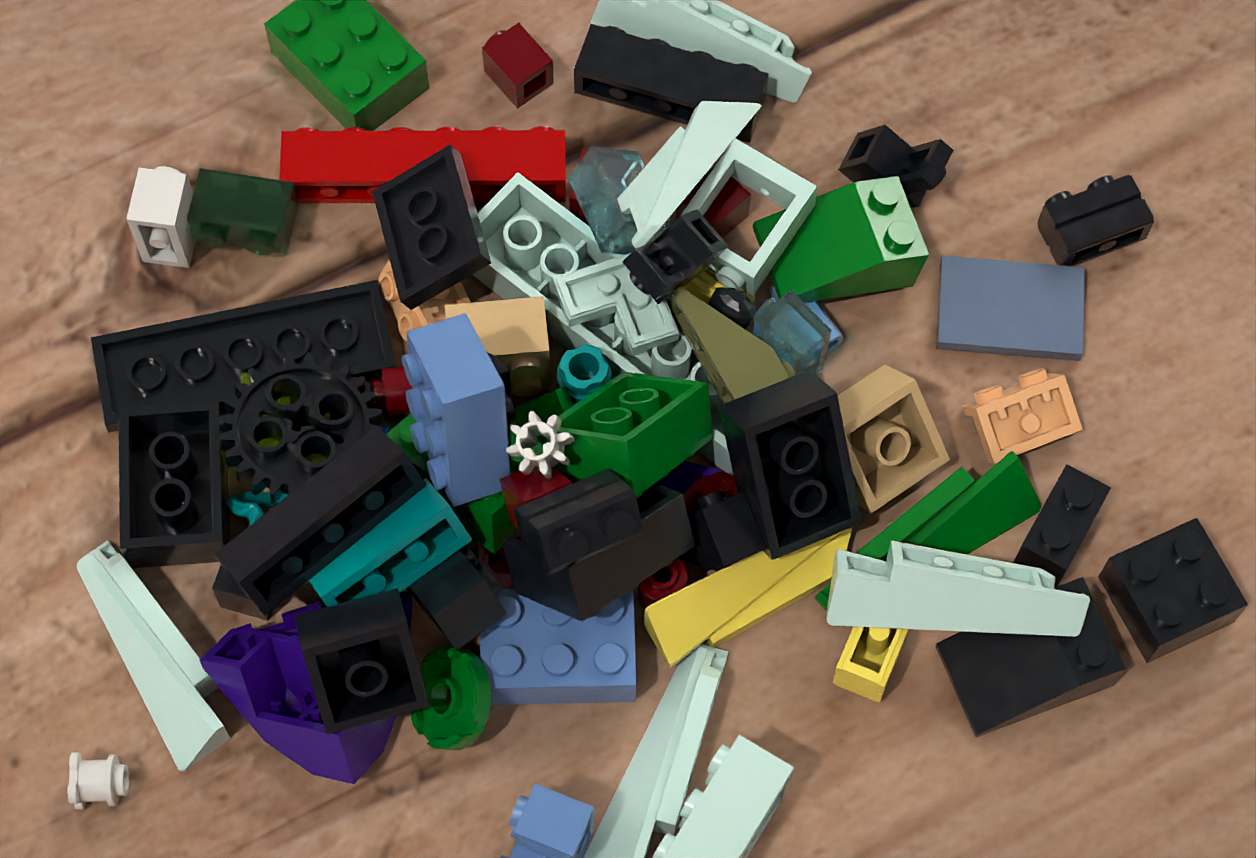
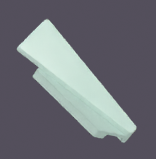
M599 0L589 27L591 24L602 27L614 26L624 30L627 34L645 39H661L673 47L687 51H704L716 59L726 62L750 64L759 71L769 73L766 94L791 103L798 101L812 73L809 68L801 66L792 59L795 46L788 36L719 0Z
M702 101L694 109L686 130L680 126L617 198L621 212L626 214L632 213L638 231L631 241L635 248L644 246L662 227L732 143L734 138L737 137L762 106L761 104Z
M107 540L81 558L77 563V570L178 770L185 772L231 739L224 725L203 699L216 690L218 686L204 671L200 658L120 553L116 552Z
M891 541L886 558L887 562L836 549L826 619L827 623L831 626L1075 637L1081 632L1090 598L1085 594L1054 589L1055 576L1041 568Z
M701 644L679 662L584 858H646L654 831L665 835L670 833L675 836L680 812L691 782L729 653L728 651Z

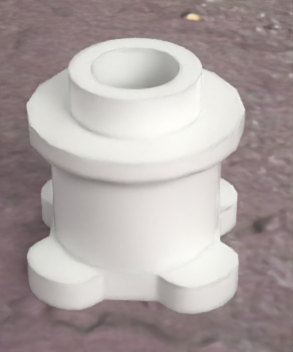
M80 752L71 753L67 790L69 804H74L75 809H85L86 801H107L109 806H117L119 797L126 796L128 793V766L120 764L119 758L115 754L109 755L107 760H87L81 757Z

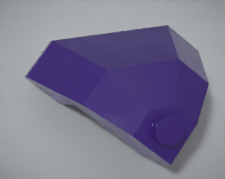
M402 591L399 594L410 631L413 600L411 593ZM320 601L281 613L282 623L263 629H253L251 623L231 629L200 659L204 671L267 744L311 774L355 784L384 752L397 716L329 735L326 733L301 650L295 618L296 615L322 609Z

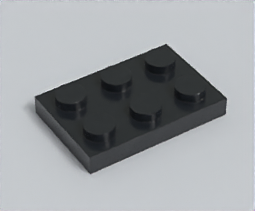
M451 144L372 191L399 299L410 310L491 264L461 153Z

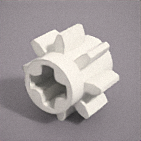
M534 411L529 412L528 423L522 427L517 425H511L510 427L517 435L516 444L509 446L506 451L512 457H525L519 467V470L525 475L531 473L536 466L540 468L542 474L548 479L552 476L551 467L559 462L565 465L570 464V460L564 455V445L574 442V437L570 433H556L561 426L562 420L555 414L549 417L547 423L541 422ZM543 434L550 442L543 445V454L537 455L531 447L538 445L537 436Z

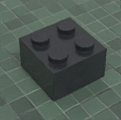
M1194 518L1109 557L1098 576L1146 663L1234 623L1248 606L1247 601L1198 518Z
M398 588L295 616L301 650L327 735L429 707Z

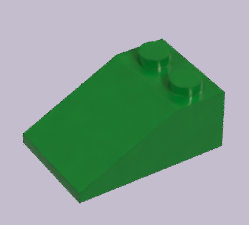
M899 177L853 182L816 197L814 208L769 272L781 306L914 286L929 256V252ZM786 209L754 221L752 227L759 247L762 246Z

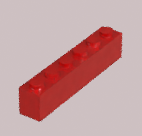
M494 126L484 130H460L455 127H442L436 131H414L406 127H395L389 131H366L362 128L350 127L342 131H319L314 128L305 127L295 131H281L279 183L285 204L375 203L372 191L451 144L461 153L474 203H488L517 172L555 201L566 202L565 130H554L546 126H538L530 130H507Z

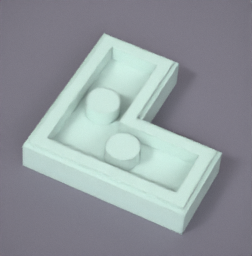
M631 253L553 278V286L569 327L616 312L632 355L679 340V331L667 301L665 300L658 305L650 295L642 293L631 281L630 271L622 262Z

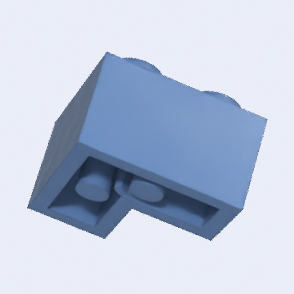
M535 783L529 798L520 795L515 804L509 821V825L513 826L511 837L515 838V846L510 857L501 855L500 858H583L594 833V807Z

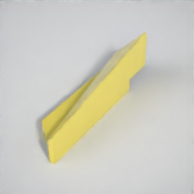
M852 527L774 560H771L763 551H760L649 605L644 612V627L669 668L681 661L704 641L707 640L711 647H717L830 584L836 549L847 551Z

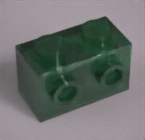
M200 168L187 216L193 239L211 248H223L229 245L246 248L249 252L257 255H271L273 252L287 254L299 205L294 182Z

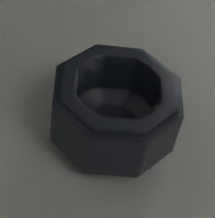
M733 287L716 288L707 303L745 330L756 310L749 297Z

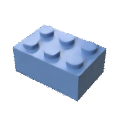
M464 313L406 331L409 353L402 355V364L406 377L412 386V389L406 390V399L410 412L416 420V423L409 426L410 434L419 454L426 452L430 459L427 461V467L435 489L440 490L444 488L453 507L501 492L502 488L499 479L510 475L509 454L506 451L508 448L504 384L467 314Z
M502 589L503 591L496 595L507 614L480 633V660L488 672L491 686V705L635 702L636 661L633 590L624 593L603 607L597 615L583 622L516 594L514 589Z

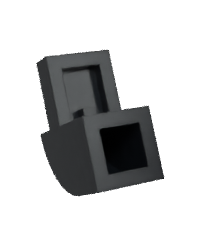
M882 125L857 133L838 170L852 182L898 176L910 207L915 208L919 207L926 191L934 189L944 179L947 171L945 166L954 150L942 139L911 147L887 125Z
M694 210L681 215L657 239L636 248L622 262L630 271L629 276L633 284L642 293L650 295L659 305L672 296L673 290L680 287L683 288L698 276L729 246L698 210Z

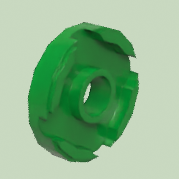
M439 647L428 653L421 661V663H426L422 668L421 675L429 707L411 711L412 723L418 735H425L429 741L426 744L433 749L461 750L473 744L485 728L490 713L491 686L488 672L477 655L466 648L455 650V648ZM450 689L452 699L450 707L448 709L446 699L448 690Z

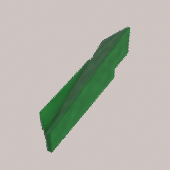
M1011 451L976 482L961 466L855 554L887 562L886 558L891 541L967 555L1039 513L1041 503L1020 459ZM831 583L815 596L816 601L826 612Z

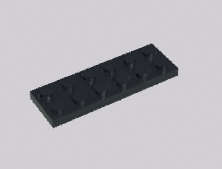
M378 280L91 337L104 423L108 433L119 431L118 408L219 400L221 408L225 409V398H237L234 391V383L236 381L250 385L248 374L250 368L257 370L262 375L267 373L266 359L268 358L273 360L278 368L285 366L286 353H291L296 364H302L306 353L311 352L313 365L318 366L321 365L327 356L332 357L333 371L336 372L342 366L348 364L350 365V376H356L357 378L363 376L365 380L382 377L381 369L396 367Z

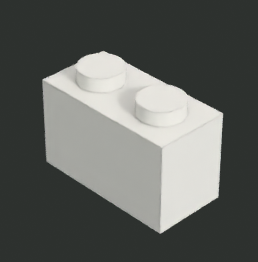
M165 166L156 167L155 169L138 168L126 220L142 261L190 268L201 216L187 174Z

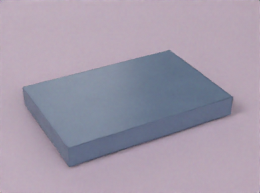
M942 256L939 272L936 349L1080 361L1083 355L1085 267Z

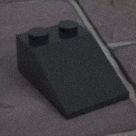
M1083 577L1054 587L1056 590L1085 594L1090 598L1083 626L1078 636L960 631L936 643L935 647L975 737L1112 687L1126 670Z

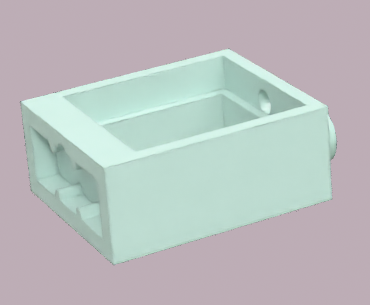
M734 138L681 215L694 210H698L704 215L730 177L786 209L750 262L726 249L707 267V269L716 273L715 277L725 287H733L739 291L742 289L753 296L814 208L817 186Z

